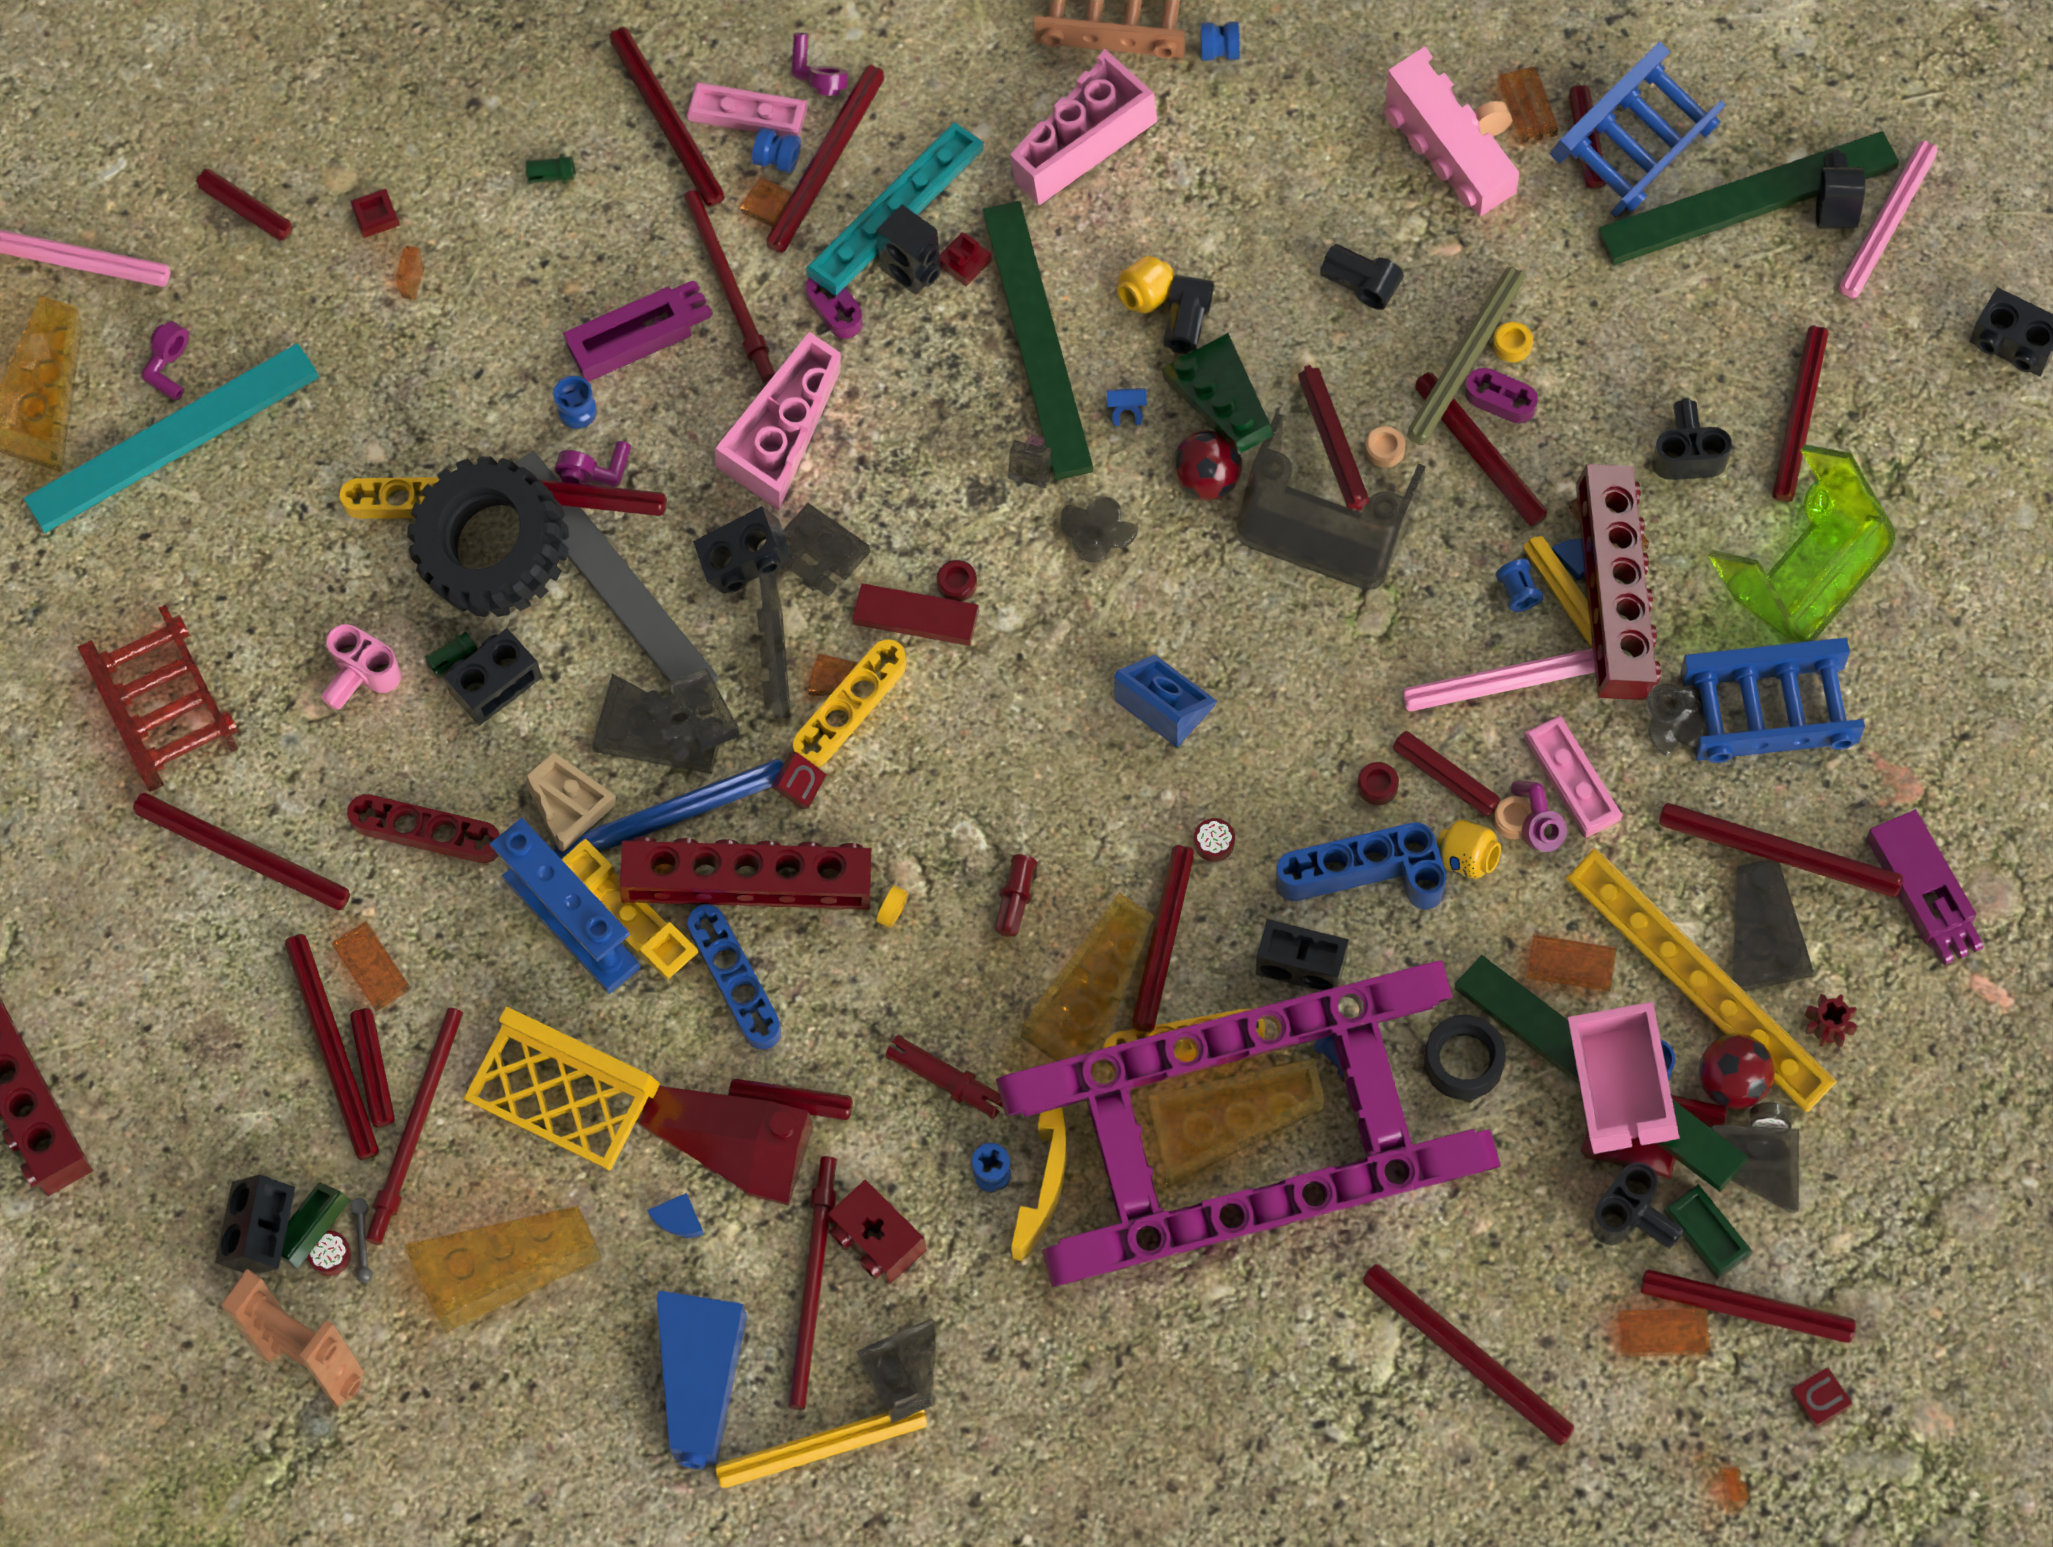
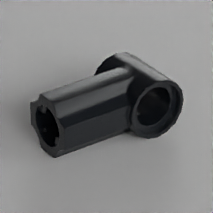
M1338 244L1330 247L1320 268V276L1354 291L1363 304L1376 310L1385 309L1404 278V272L1393 261L1381 257L1375 258L1373 261Z
M1174 275L1169 299L1170 313L1163 339L1164 346L1180 354H1187L1197 349L1204 315H1208L1210 311L1214 281Z

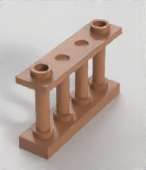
M1051 0L1048 17L1034 16V41L1049 47L1068 46L1098 50L1106 49L1108 51L1156 55L1164 59L1173 57L1185 58V31L1176 30L1180 0H1165L1161 28L1138 26L1142 0H1127L1123 24L1101 22L1104 0H1089L1085 21L1063 18L1066 0Z
M247 1269L223 1301L221 1307L253 1351L269 1363L276 1354L281 1355L284 1353L307 1368L331 1403L338 1408L345 1399L350 1400L361 1387L363 1382L361 1376L364 1374V1371L334 1325L325 1320L315 1333L286 1314L262 1278Z

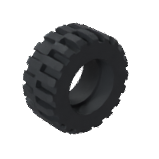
M491 456L479 457L475 465L469 459L456 463L457 470L450 472L445 468L439 472L437 477L440 480L433 487L427 483L420 492L425 496L421 504L414 503L410 514L416 521L415 524H409L407 529V537L414 543V545H410L408 548L410 558L417 564L416 571L421 579L444 600L463 612L469 610L475 616L487 617L489 611H491L497 617L509 615L510 607L513 606L522 611L531 606L529 599L534 595L541 599L549 591L544 586L550 578L557 581L562 572L557 567L559 560L565 561L567 559L569 550L562 542V540L569 538L568 525L562 520L565 513L561 504L554 499V494L525 467L519 468L513 461L502 458L497 463ZM498 505L511 506L518 513L520 521L518 539L511 552L502 561L488 568L468 569L463 566L458 556V541L466 523L476 513L485 508Z

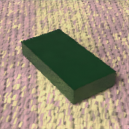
M319 1182L288 1221L281 1260L299 1268L351 1200L341 1191Z
M1699 1184L1664 1209L1663 1213L1666 1217L1683 1229V1238L1717 1280L1751 1256L1752 1249Z

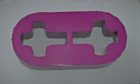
M808 278L806 282L807 300L831 333L842 339L856 336L863 327L862 310L849 291L844 288L837 296L831 293L832 299L829 300L824 293H817V288L821 287V285ZM840 309L846 317L851 316L852 321L850 323H846L844 320L839 321L837 310Z
M1478 368L1467 377L1465 395L1473 406L1517 424L1526 423L1534 417L1538 397L1535 390L1528 384L1489 368ZM1483 383L1490 385V389H1486L1483 393L1477 391V387H1481ZM1519 398L1525 399V405L1522 404L1519 409L1513 407V402H1517Z

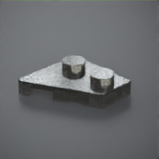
M1713 1125L1711 1127L1712 1130L1748 1156L1747 1163L1732 1178V1182L1789 1213H1797L1799 1211V1129Z
M932 1318L856 1351L858 1361L892 1423L932 1406L937 1340L936 1326Z

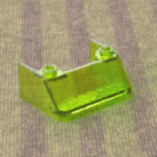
M1806 444L1801 448V452L1817 478L1807 490L1803 503L1804 512L1811 524L1770 572L1766 574L1759 560L1715 550H1712L1708 555L1733 599L1738 604L1789 640L1799 643L1814 641L1888 556L1895 542L1894 527L1852 453Z

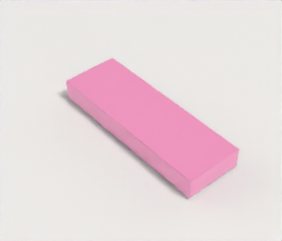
M696 82L687 117L688 121L756 133L762 127L774 130L778 136L792 134L800 137L808 107L806 100Z
M1561 715L1525 732L1524 739L1585 838L1621 821L1622 813Z

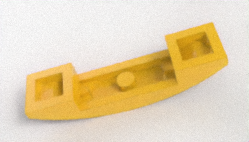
M586 838L561 859L629 931L630 935L623 942L667 980L698 953V949L671 922L666 923L647 903L621 902L620 876L614 871L613 865Z
M1062 1107L1040 1113L1038 1122L1039 1139L1051 1141V1147L1037 1209L1020 1206L1011 1245L1012 1257L1015 1260L1021 1261L1041 1239L1054 1216L1061 1197L1067 1162L1066 1130Z

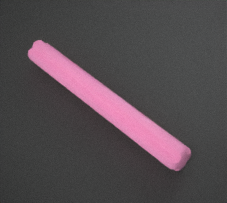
M1924 140L1918 142L1840 282L1839 291L1842 295H1847L1853 299L1859 296L1936 157L1937 147L1934 144H1929Z
M0 230V253L161 287L166 286L170 278L171 271L167 264Z
M1593 648L1407 687L1403 690L1404 705L1407 711H1415L1594 673Z

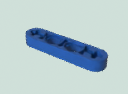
M713 905L698 906L688 917L687 924L691 938L735 1021L750 1046L762 1050L773 1047L779 1041L782 1030L779 1018L723 913ZM707 918L710 923L714 922L713 927L718 938L715 942L711 943L707 931L704 928L700 929V921ZM724 950L732 951L737 956L735 964L727 969H721L714 964L715 956ZM743 984L753 987L755 996L751 1001L738 1003L732 998V992L736 987ZM756 1010L763 1024L769 1025V1034L766 1036H762L760 1032H754L756 1027L751 1013Z

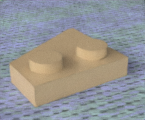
M555 752L527 775L526 786L558 849L562 852L566 851L615 806L616 795Z

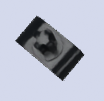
M1833 149L1832 152L1826 153L1823 157L1824 168L1821 172L1816 198V226L1818 229L1858 228L1865 196L1864 168L1848 167L1846 154L1841 153L1840 149Z
M1683 398L1681 401L1675 402L1673 409L1676 429L1665 431L1658 437L1652 460L1654 472L1659 477L1667 480L1719 476L1724 472L1728 464L1732 448L1730 435L1719 427L1700 428L1696 401ZM1707 449L1715 450V451H1717L1719 454H1717V455H1710V454L1706 453L1704 450H1707ZM1674 452L1680 457L1672 458L1665 455V453Z
M1641 1162L1628 1164L1598 1202L1591 1222V1230L1599 1242L1606 1245L1619 1244L1637 1227L1668 1249H1671L1677 1243L1683 1229L1651 1207L1658 1187V1177L1651 1166ZM1632 1180L1642 1182L1648 1191L1643 1194H1635L1627 1188L1626 1183ZM1608 1213L1616 1214L1622 1219L1623 1225L1610 1227L1603 1222L1602 1216Z

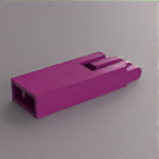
M690 281L674 289H671L670 286L665 287L564 332L566 346L582 377L590 382L691 337L690 327L709 319L713 315L710 306L705 305L706 299L704 295L698 293L700 288L697 282ZM663 313L667 314L668 317L659 320L657 317ZM654 318L653 325L647 328L643 326V322Z
M1915 809L1871 828L1866 838L1882 869L1899 873L1903 876V883L1898 897L1924 943H1931L1940 961L1944 965L1954 961L1948 946L1952 947L1959 959L1967 956L1968 949L1963 939H1966L1973 952L1983 949L1982 940L1972 924L1977 914L1917 810ZM1935 891L1939 899L1935 900L1932 906L1934 910L1937 909L1941 917L1934 918L1922 895L1926 893L1930 895Z

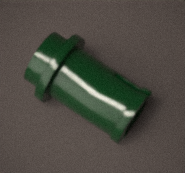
M565 153L559 155V158L526 160L528 183L534 184L562 180L563 184H568V180L575 179L573 157H566Z
M456 632L453 634L455 637L453 640L429 655L424 656L438 678L449 671L455 662L460 659H467L478 650L467 632L461 635Z

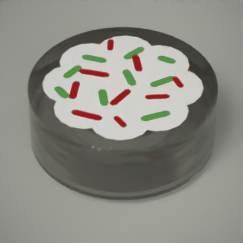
M1764 1102L1756 1104L1749 1110V1129L1757 1134L1768 1136L1785 1134L1792 1128V1111L1780 1103Z

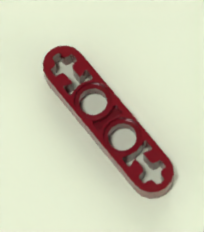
M370 794L357 796L348 805L347 816L352 828L361 835L477 863H489L499 857L490 844H485L482 850H478L476 843L473 841H482L484 835H488L492 842L500 836L498 829L491 823ZM368 808H372L375 816L379 817L371 816L366 819V822H362L359 813H366ZM405 815L415 817L417 820L416 826L410 832L400 833L394 829L395 823L400 817ZM380 818L386 819V822H385V823H386V827H385V828H383L384 825H383V823H382V821H381ZM441 825H451L456 829L455 835L449 841L439 842L433 838L434 831ZM464 830H466L469 839L464 838Z

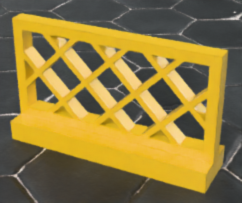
M506 1006L499 1019L502 1026L473 1079L464 1100L611 1171L648 1097L654 1098L661 1083L651 1075ZM511 1038L521 1043L526 1059L504 1066L501 1053L508 1039ZM530 1048L540 1052V1054L532 1056ZM549 1058L556 1060L561 1076L540 1084L535 1064ZM495 1064H497L498 1069L493 1070ZM566 1065L575 1069L576 1071L568 1073ZM528 1067L534 1086L512 1093L507 1074ZM586 1075L592 1077L597 1094L576 1101L570 1081ZM501 1077L505 1097L492 1102L479 1097L487 1081ZM602 1083L613 1088L604 1091ZM564 1084L569 1104L548 1111L543 1091ZM620 1093H625L634 1098L626 1114L612 1118L606 1098ZM536 1094L542 1114L526 1120L519 1117L515 1101ZM600 1101L606 1121L584 1129L579 1108ZM508 1104L510 1112L500 1107ZM572 1111L578 1131L563 1137L556 1135L551 1118ZM544 1121L547 1130H545V1129H543V1128H541V1127H539V1126H537V1125H535V1124H538V1123H541V1122ZM621 1124L616 1133L615 1126ZM608 1129L612 1142L603 1158L591 1152L587 1136ZM580 1139L582 1147L572 1143V1141Z

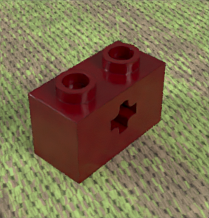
M866 1179L828 1213L832 1227L829 1233L832 1238L845 1250L851 1246L861 1256L858 1260L861 1267L875 1280L881 1276L890 1285L926 1251L924 1237ZM869 1230L875 1234L881 1231L882 1237L879 1240L874 1236L867 1239L866 1233Z

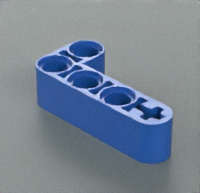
M1415 822L1288 852L1279 859L1277 864L1276 889L1284 899L1300 901L1401 876L1410 903L1424 910L1432 909L1442 901L1446 884V872L1432 830L1425 824ZM1416 842L1425 849L1421 852H1411L1405 846ZM1370 852H1377L1382 854L1385 859L1380 862H1372L1365 855ZM1329 862H1339L1345 868L1339 872H1333L1328 870L1325 865ZM1311 867H1316V876H1314V868ZM1290 873H1295L1297 878L1301 879L1294 880V877ZM1427 879L1435 883L1436 887L1431 890L1421 889L1416 883Z

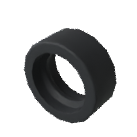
M1455 1015L1440 1022L1430 1033L1424 1054L1425 1072L1432 1085L1445 1096L1458 1100L1477 1099L1489 1093L1500 1081L1506 1060L1505 1043L1498 1030L1485 1019L1473 1015ZM1455 1036H1470L1480 1040L1489 1051L1490 1062L1487 1070L1475 1079H1460L1447 1073L1440 1063V1051L1448 1039Z

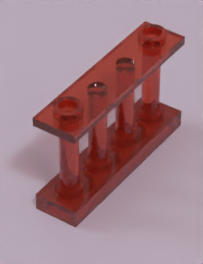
M166 604L158 608L166 626L110 653L107 650L99 653L92 640L77 646L149 792L164 786L158 771L165 768V763L223 736L231 753L238 750L232 735L239 731L229 711L220 713L184 642V639L190 637V634L181 616L178 615L172 618ZM175 640L183 656L182 658L126 685L123 682L114 684L110 675L117 672L116 667ZM191 672L199 688L198 690L142 717H139L138 714L133 717L130 716L126 707L133 704L132 699ZM207 704L215 720L214 722L157 750L155 747L146 748L142 739L149 736L148 731Z

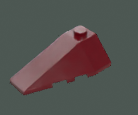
M659 1086L654 1098L648 1097L639 1121V1125L678 1151L685 1152L696 1159L714 1174L717 1173L736 1185V1188L745 1194L788 1206L813 1129L810 1113L807 1110L766 1100Z

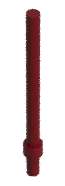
M689 190L684 194L685 202L744 338L742 346L748 359L754 362L762 382L767 384L775 375L768 357L770 349L764 336L759 334L698 191Z
M447 1008L383 1190H378L372 1207L375 1209V1213L365 1238L371 1244L382 1245L391 1216L397 1215L402 1197L399 1194L463 1016V1012L458 1009Z
M830 1156L820 1157L817 1187L813 1188L811 1193L810 1207L814 1211L788 1407L794 1410H805L829 1228L828 1213L836 1206L837 1191L833 1190L837 1159Z

